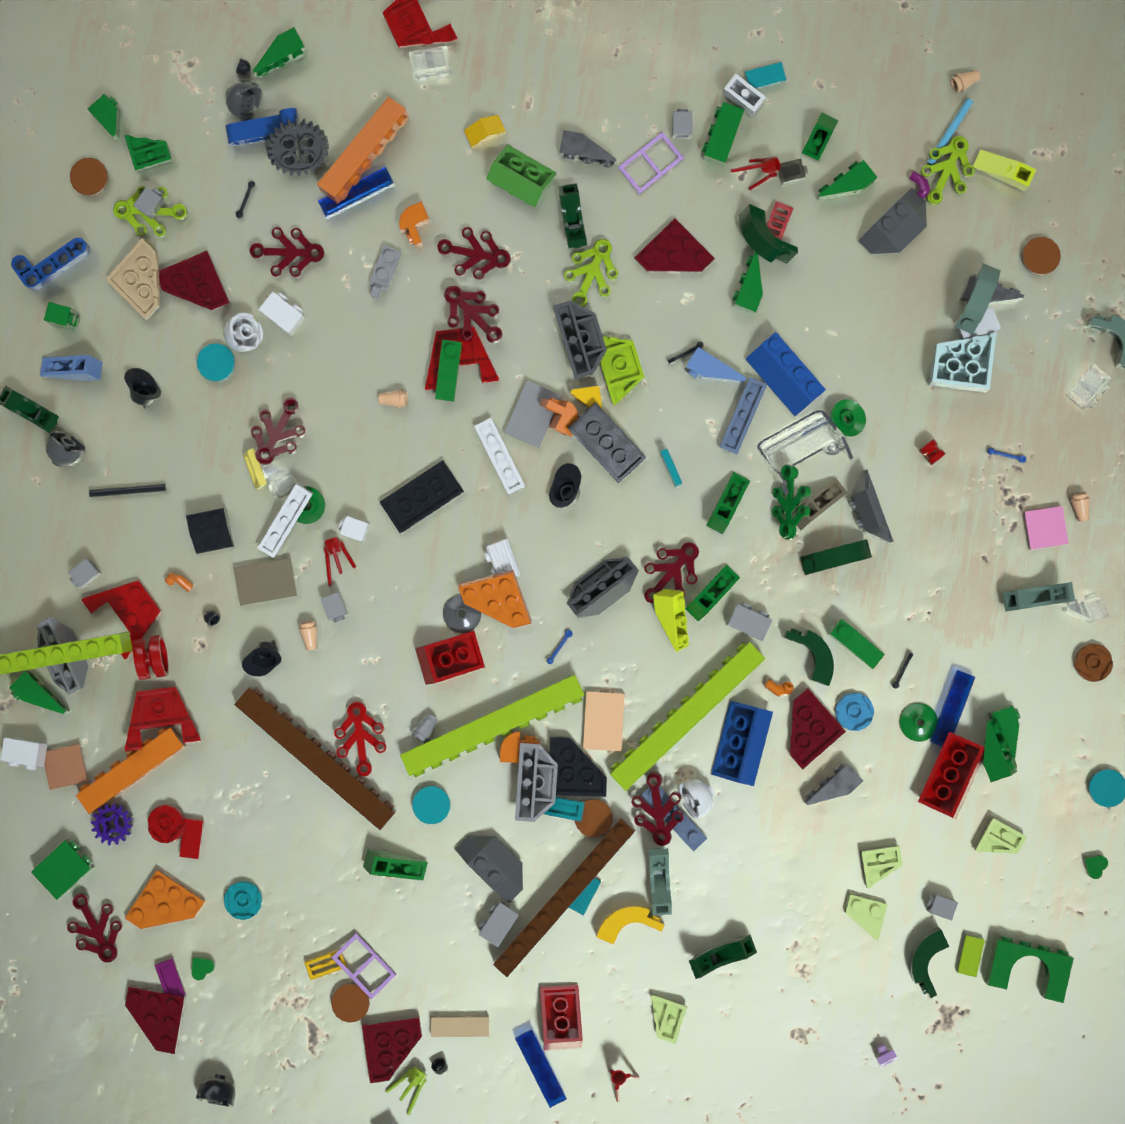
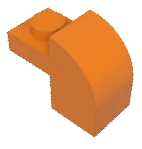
M422 201L406 208L399 220L401 233L409 231L410 233L406 234L410 245L414 244L416 248L423 246L416 228L430 223Z
M552 397L549 400L542 399L539 406L555 413L549 428L564 436L572 437L573 434L567 427L578 418L575 406L569 401L561 400L560 402Z
M521 731L509 734L502 742L500 748V762L519 763L520 743L539 744V740L536 739V736L527 735L524 736V739H520Z

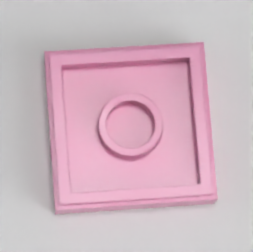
M1063 506L1023 512L1029 550L1069 544Z

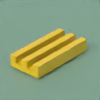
M338 950L304 962L310 981L342 969L340 966H336L313 975L312 971L336 963L334 960L310 967L312 963L332 957ZM341 953V954L339 955L338 959H339V960L345 965V967L347 968V964L345 963V958H344L343 954Z

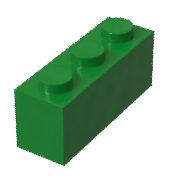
M725 102L722 103L721 107L717 106L714 115L717 118L715 125L711 124L707 134L711 136L709 143L705 142L701 151L704 154L703 160L725 166L745 109Z

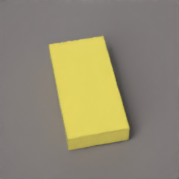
M253 448L247 450L243 457L254 488L257 490L263 488L267 483L261 466L256 460V452Z

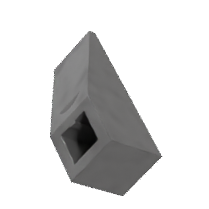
M563 130L560 147V157H563V160L574 161V159L582 160L584 164L596 162L601 163L600 165L603 167L616 166L617 159L583 133Z
M976 274L970 275L967 278L959 300L968 301L977 276ZM998 282L989 305L1020 301L1024 298V295L1020 294V290L1015 288L1006 289Z
M841 763L833 770L834 774L830 778L827 776L819 783L820 787L816 791L811 790L805 796L806 800L804 803L811 805L848 795L863 780L849 764L845 763L843 765Z

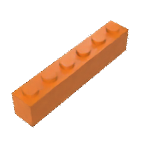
M388 97L317 183L320 191L337 204L344 200L351 187L360 181L364 171L370 169L373 160L383 153L386 144L395 138L399 128L406 125L409 117L407 110Z
M164 727L157 732L158 737L154 740L149 738L142 743L143 750L129 752L125 755L127 757L126 760L123 762L118 760L110 766L112 770L106 774L104 771L94 777L96 781L91 785L86 783L78 789L80 792L75 796L88 814L95 812L186 746L174 727L169 729Z

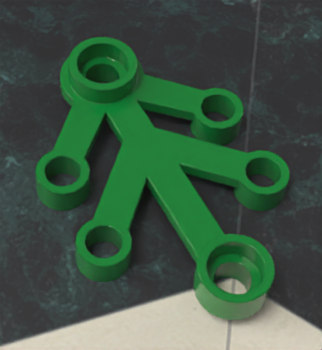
M784 465L781 469V477L787 480L786 498L783 487H775L772 492L773 497L781 505L773 507L772 515L780 523L779 534L785 540H792L797 532L796 526L802 517H807L810 514V507L808 505H800L796 515L793 517V512L803 497H809L811 494L810 487L802 485L794 497V479L798 477L799 473L794 465Z

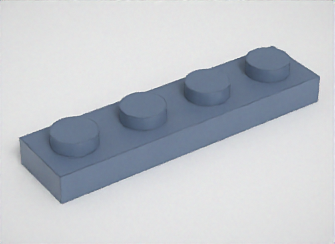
M749 377L719 448L735 455L738 454L767 384Z
M659 786L663 808L669 800V796ZM648 787L641 795L654 808L651 787ZM676 804L664 818L667 823L672 819V814L676 810H681ZM685 813L682 822L677 823L673 828L693 852L707 840V837ZM675 814V818L681 819V815Z

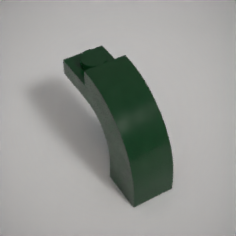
M577 183L558 186L568 248L587 246Z
M749 204L739 214V226L743 237L749 246L763 259L771 263L777 259L787 264L798 254V247L778 239L769 230L766 224L765 210Z
M5 385L0 394V405L27 419L48 433L57 425L59 418L57 414Z
M865 539L801 556L800 559L804 574L808 575L872 558L868 540Z
M792 628L790 631H785L783 638L804 645L812 653L814 666L809 680L829 686L833 676L834 661L831 650L826 642L810 630H806L804 636H801V631Z
M939 927L927 932L916 942L909 960L912 981L915 984L922 982L919 984L921 991L930 998L938 995L928 974L929 962L936 953L949 948L944 933Z
M750 934L708 948L694 955V958L689 960L695 979H698L724 965L748 959L756 954L757 950Z

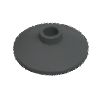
M457 595L446 603L443 610V618L451 630L458 633H466L477 627L481 620V612L464 604L462 596ZM460 610H464L466 613L462 618L458 615Z

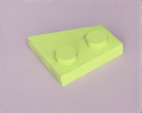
M991 818L974 850L977 852L1018 854L1027 836Z
M899 845L861 851L867 889L903 865Z
M849 894L845 913L875 940H879L888 904Z
M652 994L651 1001L653 1003L657 1038L676 1044L688 1006Z

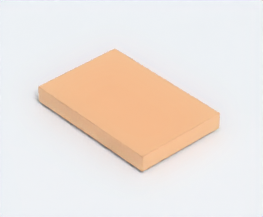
M586 691L583 749L621 751L625 694Z

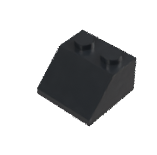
M220 508L186 515L189 534L196 554L234 547L227 509Z

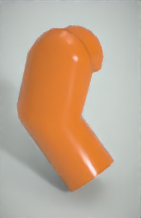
M171 572L165 578V582L169 586H173L176 582L187 592L194 586L184 576Z
M771 679L764 685L765 688L778 697L789 695L794 689V685L791 682L777 685Z

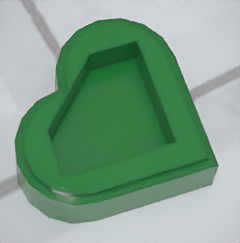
M1097 855L1083 858L1087 875L1092 879H1099L1103 874V870L1108 867V860L1104 856Z
M193 957L192 977L197 981L203 980L207 974L215 969V962L210 958Z

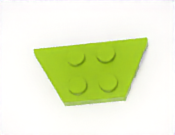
M603 336L607 351L600 365L612 404L615 406L645 376L633 340Z

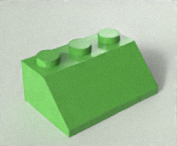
M507 144L493 161L486 180L504 189L509 194L518 197L526 204L536 207L557 173Z

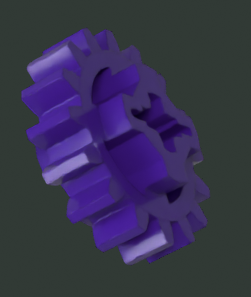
M114 803L111 808L109 804H106L105 810L102 807L98 808L100 814H93L96 820L91 821V824L95 825V828L91 829V831H97L98 834H96L95 838L101 837V843L107 840L109 846L113 844V841L118 845L120 844V839L122 841L127 840L125 835L132 834L129 828L134 827L133 824H130L133 817L127 816L130 811L124 812L123 805L117 808V803ZM107 812H114L111 817L104 815ZM121 817H123L125 825L122 824ZM114 820L116 827L110 829L111 824L109 822ZM100 823L103 825L104 831L101 830ZM113 832L121 833L117 837H110Z

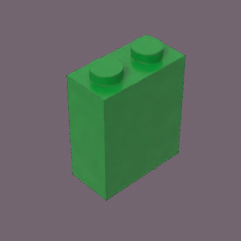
M67 839L63 841L31 871L56 900L61 899L95 867L92 864L93 860L87 854L84 855L79 850V844L74 840Z

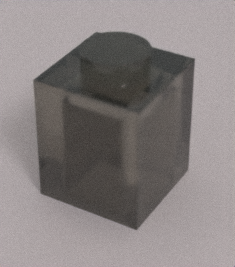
M801 158L780 163L781 169L778 173L782 186L805 180L808 170L806 163H802Z

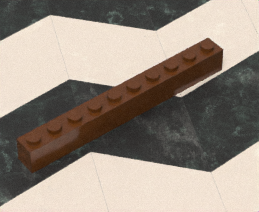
M249 687L234 705L377 829L381 830L396 813L394 810L395 806L389 800H382L379 797L381 794L374 787L371 789L365 785L366 781L360 775H353L350 772L351 768L345 762H338L336 760L337 756L331 750H324L321 747L322 743L316 737L310 738L306 734L308 731L302 725H295L292 722L293 718L288 713H281L277 709L279 706L273 700H266L263 697L264 693L259 688Z
M621 818L494 962L493 966L508 977L636 830Z

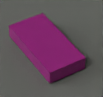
M174 958L154 965L165 993L186 995Z

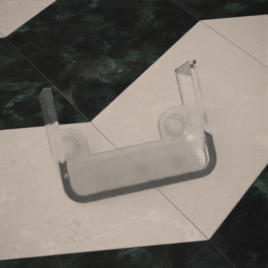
M822 410L810 413L763 439L757 445L759 453L771 475L785 495H788L789 491L785 485L787 480H784L781 475V469L784 465L795 466L822 450L827 455H836L843 451L850 460L853 459L844 434Z

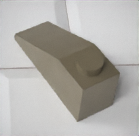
M836 478L801 504L810 507V514L807 517H802L797 527L800 530L804 529L848 493ZM798 508L793 512V517L796 515Z

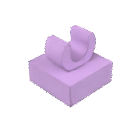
M884 1044L877 1047L881 1055L877 1058L880 1068L898 1060L894 1050L888 1052Z

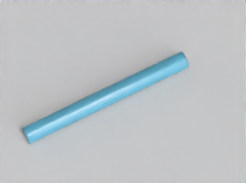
M967 98L936 148L939 149L947 145L973 104L971 99ZM933 151V157L938 156V153L936 151ZM929 158L927 164L930 166L934 165L937 160Z

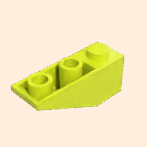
M980 150L973 164L975 169L1022 191L1029 187L1036 172V169L1024 163L984 150Z
M664 589L654 594L655 613L675 652H679L689 646L683 591Z

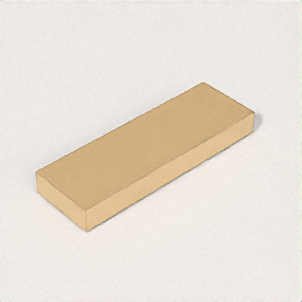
M489 1016L431 1017V1037H489Z

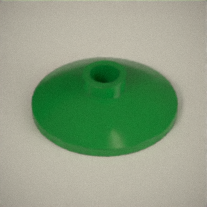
M844 399L837 402L831 410L830 419L832 426L840 435L854 437L863 431L866 424V415L863 408L857 402Z
M303 486L313 492V495L309 500L311 506H305L297 522L311 524L318 521L324 514L325 499L316 488Z
M912 704L905 708L900 716L901 731L912 741H926L937 730V715L926 704ZM918 719L923 720L922 726L917 725Z

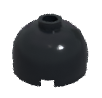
M215 1074L214 1078H207L202 1081L197 1090L196 1099L199 1101L206 1099L210 1104L234 1107L235 1087L226 1080L227 1076Z

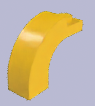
M626 905L615 909L604 918L598 928L596 937L614 945L621 929L630 923H642L662 932L665 924L661 922L662 918L659 916H653V914L651 917L648 916L649 907Z

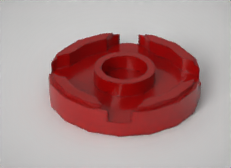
M158 806L148 817V832L159 843L175 842L185 831L186 822L184 815L175 806Z

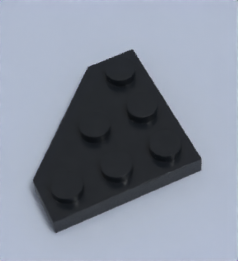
M550 737V756L558 764L556 795L606 797L607 777L570 737Z

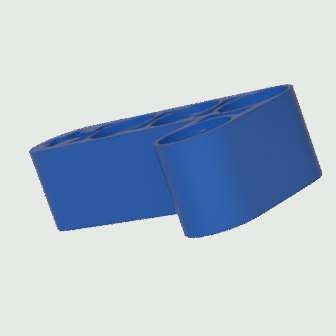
M287 108L280 110V115L225 125L228 145L237 146L270 139L269 134L275 133L274 127L280 129V123L286 126L288 125L287 120L294 123L295 118L300 123L297 109Z
M74 238L35 266L22 255L15 256L11 261V266L26 287L31 290H39L85 258L90 253V246L82 238ZM79 244L82 245V246H81V248H82L81 251L78 250V245H79ZM67 254L68 260L65 263H61V256ZM21 261L26 262V266L23 269L18 268V264ZM52 265V272L45 274V268ZM33 276H36V283L30 285L29 279Z

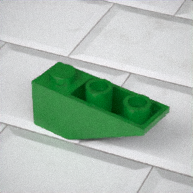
M295 27L277 35L253 69L256 78L259 76L261 78L270 74L271 70L283 68L287 65L288 61L292 59L298 60L304 56V53L307 51Z
M864 160L860 163L856 161L848 167L849 171L846 174L841 172L833 179L835 181L830 186L826 184L819 189L818 192L820 194H818L817 200L861 193L873 184L878 177Z
M754 252L753 256L749 255L746 266H749L747 273H742L739 280L742 286L740 291H735L732 299L735 302L733 307L753 315L756 314L763 296L759 256L756 252Z
M992 718L987 722L984 767L991 783L1012 776L1017 772V763L1010 755L1009 744L1007 740H1004L1001 724L996 721V718Z

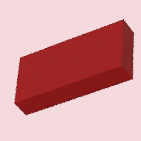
M185 818V831L182 834L179 857L199 859L204 820Z

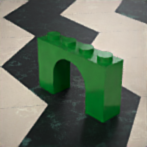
M1001 936V939H994L985 983L988 986L1007 990L1014 964L1023 957L1035 956L1043 962L1046 971L1041 996L1044 999L1064 1003L1074 957L1070 956L1068 951L1057 949V952L1050 951V947L1039 945L1037 948L1031 946L1030 942L1023 940L1016 943L1012 942L1013 938Z

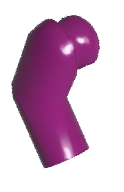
M913 171L909 179L918 184V196L926 198L927 194L931 191L929 182L925 177Z

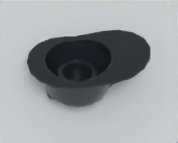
M132 368L125 372L124 379L130 389L132 401L142 405L144 409H148L155 399L161 396L162 392L150 373L139 368Z
M566 463L555 474L549 492V499L552 505L557 508H564L574 504L580 497L579 487L582 476L576 465Z
M261 641L254 646L253 650L242 661V668L247 674L258 677L264 676L281 663L282 657L275 645V641Z

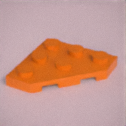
M514 570L459 584L458 588L464 604L511 628L531 624L532 620Z
M156 870L125 919L140 929L192 919L196 917L206 901L160 870Z

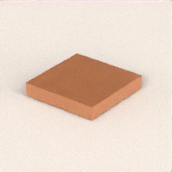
M81 744L46 751L44 766L50 790L89 781Z

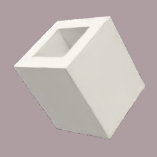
M346 516L345 519H341L338 529L341 530V535L363 542L370 524Z

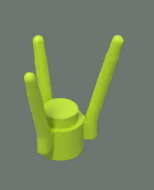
M416 1066L413 1069L409 1068L402 1077L386 1090V1093H389L409 1076L407 1080L410 1084L399 1098L402 1101L413 1086H418L407 1115L411 1114L421 1089L427 1081L425 1079L427 1074Z

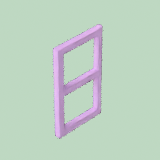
M661 132L618 168L636 189L637 193L640 194L683 160L684 156L680 154L667 136ZM661 138L678 157L662 171L658 169L645 153L648 148ZM640 155L645 158L657 173L654 178L641 188L624 169Z
M354 933L353 937L331 957L370 999H373L396 977L391 968L357 933ZM357 939L372 956L352 974L337 957ZM375 958L391 975L371 994L356 976Z

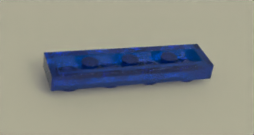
M384 167L360 179L355 186L351 187L347 197L338 204L328 196L319 200L318 203L328 220L395 186L387 168Z
M956 670L930 742L943 747L948 733H955L975 676Z
M533 1029L516 1036L515 1040L549 1108L567 1100Z

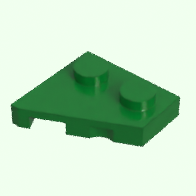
M124 135L136 172L173 161L166 141Z

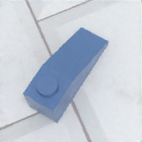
M700 347L697 348L685 367L688 370L686 373L695 379L698 376L701 379L744 383L746 377Z
M90 355L42 358L40 376L78 381H96L101 378L103 362Z

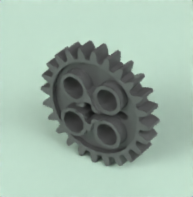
M295 118L294 123L287 120L288 125L285 126L283 123H280V129L274 127L275 133L269 134L270 139H267L268 146H266L268 159L271 160V165H276V170L282 168L283 174L289 171L290 176L294 172H297V175L300 176L303 171L308 175L309 169L315 172L314 166L320 168V161H326L325 156H328L327 149H329L328 139L325 136L324 130H320L319 125L314 126L313 121L306 124L305 119H303L299 123L298 119ZM296 134H299V135H298V136H299V137H298V139H299V154H300V160H299V161H297V154H296V150H297V146H296V136H295Z

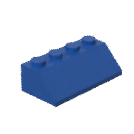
M777 332L772 334L745 359L794 417L826 390Z
M730 700L711 775L754 786L773 711Z

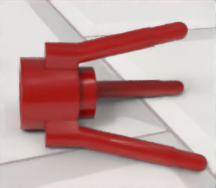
M774 156L750 159L749 163L759 164L731 169V173L761 168L764 174H769L750 186L748 190L751 191L770 178L777 177L776 172L780 171L781 165L779 159Z
M338 537L324 541L325 547L323 550L326 560L328 586H332L329 553L330 556H334L339 574L343 573L337 555L341 553V550L351 566L356 568L343 541L340 542Z
M608 1070L612 1074L611 1080L615 1085L616 1102H620V1087L627 1083V1079H639L638 1075L625 1074L622 1070Z

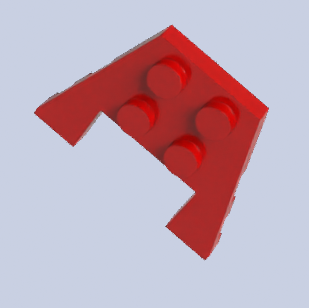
M395 0L382 12L398 48L458 41L451 23L435 31L431 30L418 0Z
M474 326L471 327L473 336L470 341H463L461 339L463 328L436 331L425 391L436 390L442 340L462 343L460 366L480 364L482 384L499 382V377ZM465 332L464 336L470 337V334Z
M140 580L81 599L91 614L109 603L130 632L131 645L133 639L143 638L162 612ZM133 651L121 653L124 660H127Z
M176 687L136 692L125 743V752L143 750L140 732L143 729L181 725L183 744L201 742V738Z

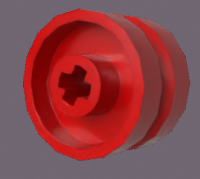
M151 636L149 642L145 638L133 639V660L139 680L151 679L153 673L157 678L168 676L169 662L163 636Z

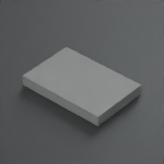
M526 381L504 434L540 448L554 413L539 406L542 399L549 400L550 397L560 401L562 395Z

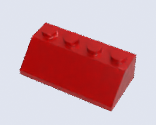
M949 732L918 802L957 819L983 761L985 747Z

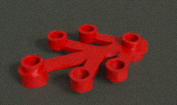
M354 702L349 705L347 709L348 717L339 728L335 729L334 736L337 739L344 738L346 730L353 722L355 724V731L344 745L337 749L336 753L340 758L347 757L350 748L357 741L359 764L356 770L360 776L365 777L372 772V765L367 761L365 740L375 747L378 753L385 752L387 746L384 742L377 740L364 730L362 721L371 726L375 734H381L384 731V725L376 722L366 714L367 710L364 704ZM355 708L360 709L359 715L353 713ZM377 724L381 725L382 730L380 732H377L375 730V726ZM339 729L344 732L342 737L337 735ZM378 744L384 745L383 751L377 749ZM340 749L346 750V754L344 756H341L339 754ZM362 765L367 766V772L364 773L361 771L360 768Z

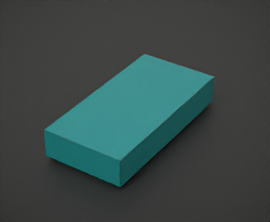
M782 62L745 71L747 83L755 89L779 84L787 80Z
M668 449L660 451L661 458L674 487L680 486L682 481Z
M556 797L555 804L544 815L581 822L585 802Z
M594 878L569 908L584 916L601 881Z

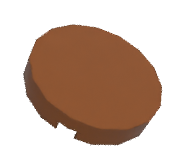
M83 158L77 161L70 172V182L73 188L84 196H96L102 193L109 181L106 167L94 158Z
M1036 237L1030 240L1023 248L1022 263L1032 274L1047 275L1053 272L1059 265L1061 259L1060 249L1052 239Z
M1087 644L1076 652L1074 668L1082 679L1089 682H1098L1105 679L1111 673L1113 661L1110 652L1104 646Z
M598 799L584 801L582 821H575L577 829L588 837L597 838L609 831L613 821L610 807Z
M354 983L344 984L333 994L331 1001L332 1010L336 1017L344 1022H357L364 1018L368 1012L370 998L358 985Z

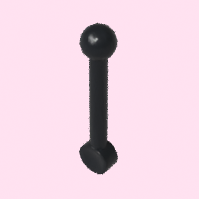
M254 181L248 182V190L240 210L236 212V217L239 219L244 216L243 210L252 188L255 187Z
M697 342L692 348L669 359L668 363L675 362L698 347L702 349L704 346L703 342Z
M909 652L896 681L892 683L894 689H898L900 686L899 682L913 656L912 652Z

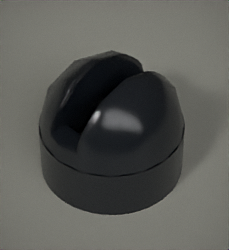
M240 58L236 73L246 75L250 72L251 65L247 60Z
M207 610L203 618L212 627L220 621L221 616L215 610Z
M437 1058L432 1062L431 1068L437 1075H444L448 1071V1064L443 1058Z

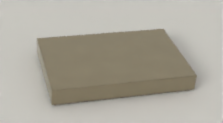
M291 558L234 568L240 606L297 596Z

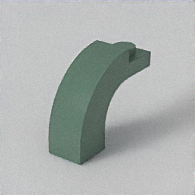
M984 263L982 264L975 278L968 301L956 323V328L974 334L991 301L1001 270Z
M1097 315L1088 319L1086 327L1106 332L1114 337L1119 349L1115 366L1125 369V320L1115 315L1108 317L1107 321H1105V317Z
M1072 582L1002 593L1005 612L1075 601Z
M668 848L650 849L649 875L653 916L672 915Z

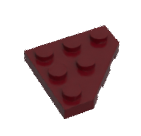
M676 218L634 257L636 262L646 272L701 273L715 260Z
M204 251L159 271V285L165 293L211 311L230 304L208 251Z
M808 688L793 700L789 752L792 759L803 770L846 732Z
M132 985L128 986L125 1006L154 1049L171 1054L177 1053L186 996Z
M420 1016L362 1024L370 1083L389 1081L422 1037Z

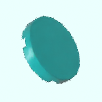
M218 343L209 344L199 352L197 368L200 374L207 380L214 382L223 381L234 372L235 357L225 345Z
M1103 769L1093 774L1088 784V792L1091 799L1099 806L1108 808L1122 803L1125 799V779L1122 774L1110 769Z
M427 786L415 794L412 801V809L415 816L421 822L437 824L448 816L450 799L443 789L437 786Z
M236 882L225 893V909L235 919H250L262 907V893L252 882Z

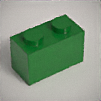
M48 302L44 321L52 326L74 331L75 327L79 325L80 316L71 307Z

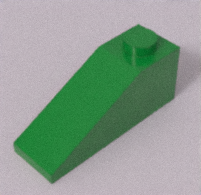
M442 340L436 400L455 401L463 347L461 342Z
M733 472L706 524L707 527L721 534L725 532L750 480Z
M726 565L688 604L685 610L699 622L740 577Z
M839 619L827 634L871 669H874L885 655L842 619Z
M25 671L9 687L12 690L11 695L18 701L22 700L23 702L61 714H68L70 712L30 671Z
M1009 705L988 712L990 720L996 718V721L1001 724L1003 738L1007 740L1010 747V755L1015 759L1020 714L1017 708Z
M367 849L363 867L370 875L423 881L428 862L389 851Z

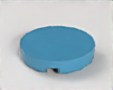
M850 693L844 695L838 701L835 715L842 727L850 731H860L871 724L874 707L866 696L860 693Z

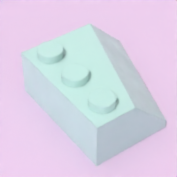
M996 333L936 344L930 369L929 385L986 393L990 389Z

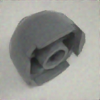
M248 80L237 81L231 85L226 91L228 110L242 120H248L253 117L254 113L252 111L255 106L257 109L259 108L262 99V90L258 88L259 85Z
M53 431L46 443V453L52 460V463L58 467L77 464L86 451L85 445L74 436H71V439L65 437L66 433Z

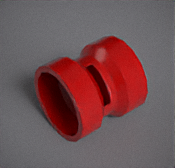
M935 439L919 450L922 455L928 458L927 461L930 465H933L946 454L943 449H939Z

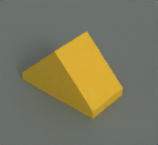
M499 115L480 118L466 128L464 133L471 148H474L506 133V130Z
M599 386L571 390L570 395L587 408L596 402L602 409Z

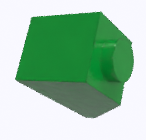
M103 94L87 110L117 141L120 134V111L117 108L119 104L112 96L108 98Z
M821 112L802 153L819 161L839 120Z

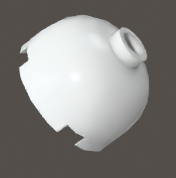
M238 313L230 318L224 326L223 335L225 342L233 350L238 352L251 351L263 340L262 326L253 319V315Z
M692 779L678 786V792L684 797L686 802L682 804L693 818L697 817L698 819L710 811L714 795L710 785H706L701 780Z

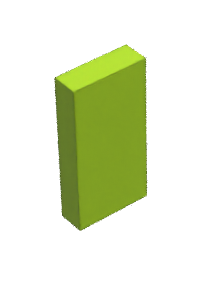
M969 935L964 936L957 973L977 977L985 939Z

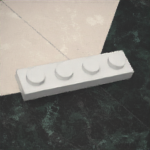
M492 418L475 425L474 427L508 495L524 488L525 484Z
M296 483L258 546L259 550L273 558L276 556L313 495V492Z

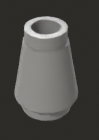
M427 714L413 729L412 736L425 743L426 740L430 739L438 719L431 714Z

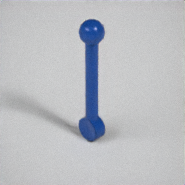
M991 447L987 450L989 455L996 454L1016 459L1020 463L1026 462L1024 455L1015 456L996 451Z
M571 630L565 632L563 640L551 657L547 658L546 662L548 664H553L557 653L566 640L573 635Z

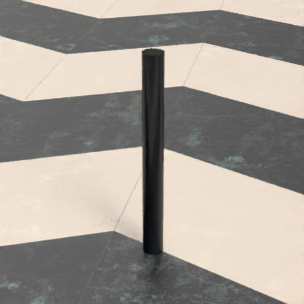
M166 484L94 489L89 490V497L167 491Z

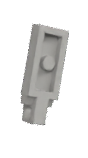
M386 245L383 246L370 279L369 285L373 287L370 294L371 297L378 299L381 290L386 291L389 288L402 251Z

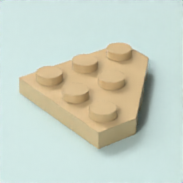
M141 238L105 280L147 320L160 307L158 251L145 238Z

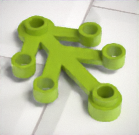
M956 136L951 140L950 145L939 149L933 148L929 151L928 156L931 160H937L941 155L951 153L946 161L931 166L925 165L920 170L923 177H929L932 173L943 170L935 189L927 194L926 201L928 204L937 205L942 201V190L950 174L954 183L955 193L962 194L967 190L966 184L961 181L956 166V161L959 157L963 167V176L970 177L975 173V169L970 165L966 155L969 148L966 138ZM958 142L962 143V149L957 147ZM932 151H936L938 156L933 157ZM924 168L929 169V174L924 173ZM966 168L971 170V174L966 173ZM958 185L963 187V191L958 190ZM934 193L938 195V200L933 199Z
M140 186L137 192L127 201L120 200L115 203L113 207L114 215L118 219H126L135 228V232L139 236H145L147 228L145 225L139 224L132 214L141 215L154 229V233L158 237L165 236L166 228L163 225H159L154 218L151 220L133 206L140 196V191L146 188L145 186ZM157 188L159 192L161 190H165V195L161 197L163 199H166L168 197V191L166 190V188ZM175 204L172 208H160L156 215L173 216L177 220H183L187 217L188 212L184 205ZM122 207L126 208L125 213H120ZM183 210V215L178 216L177 211ZM140 227H144L143 233H138ZM163 228V233L158 234L157 229Z
M599 239L594 243L593 248L581 253H574L572 255V262L576 265L581 264L583 259L595 257L592 263L574 270H567L564 273V278L568 282H572L576 277L587 273L580 291L572 297V301L575 303L577 298H582L583 303L579 305L583 307L587 304L586 294L594 276L599 286L600 296L607 297L610 294V288L606 285L599 267L602 259L607 268L608 279L615 280L618 277V271L614 268L610 258L612 245L608 240ZM600 246H605V247H606V251H605V252H601V251L599 250V247H600ZM576 255L581 257V260L578 262L574 260ZM615 271L616 275L614 277L609 276V272ZM572 273L574 276L572 279H568L566 274ZM607 288L608 293L602 294L601 289Z

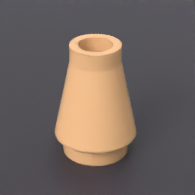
M977 70L955 74L950 80L951 86L955 92H963L980 80V74Z
M400 389L380 393L379 404L397 408L406 407L408 404L407 391Z
M1086 492L1073 494L1070 501L1077 515L1078 522L1090 520V497L1087 496Z
M315 621L300 623L299 632L306 650L316 649L317 625H315Z

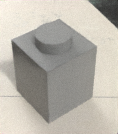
M688 109L673 111L672 138L691 139L692 112H688Z
M146 187L133 206L152 220L165 203V200L161 197L163 194L153 187L151 190Z
M85 558L68 572L71 576L69 578L75 587L79 586L80 588H85L102 574L89 558Z
M340 592L320 599L328 621L334 620V623L345 619L344 615L348 614Z
M933 893L932 897L929 896L926 903L929 913L952 921L958 902L936 893Z

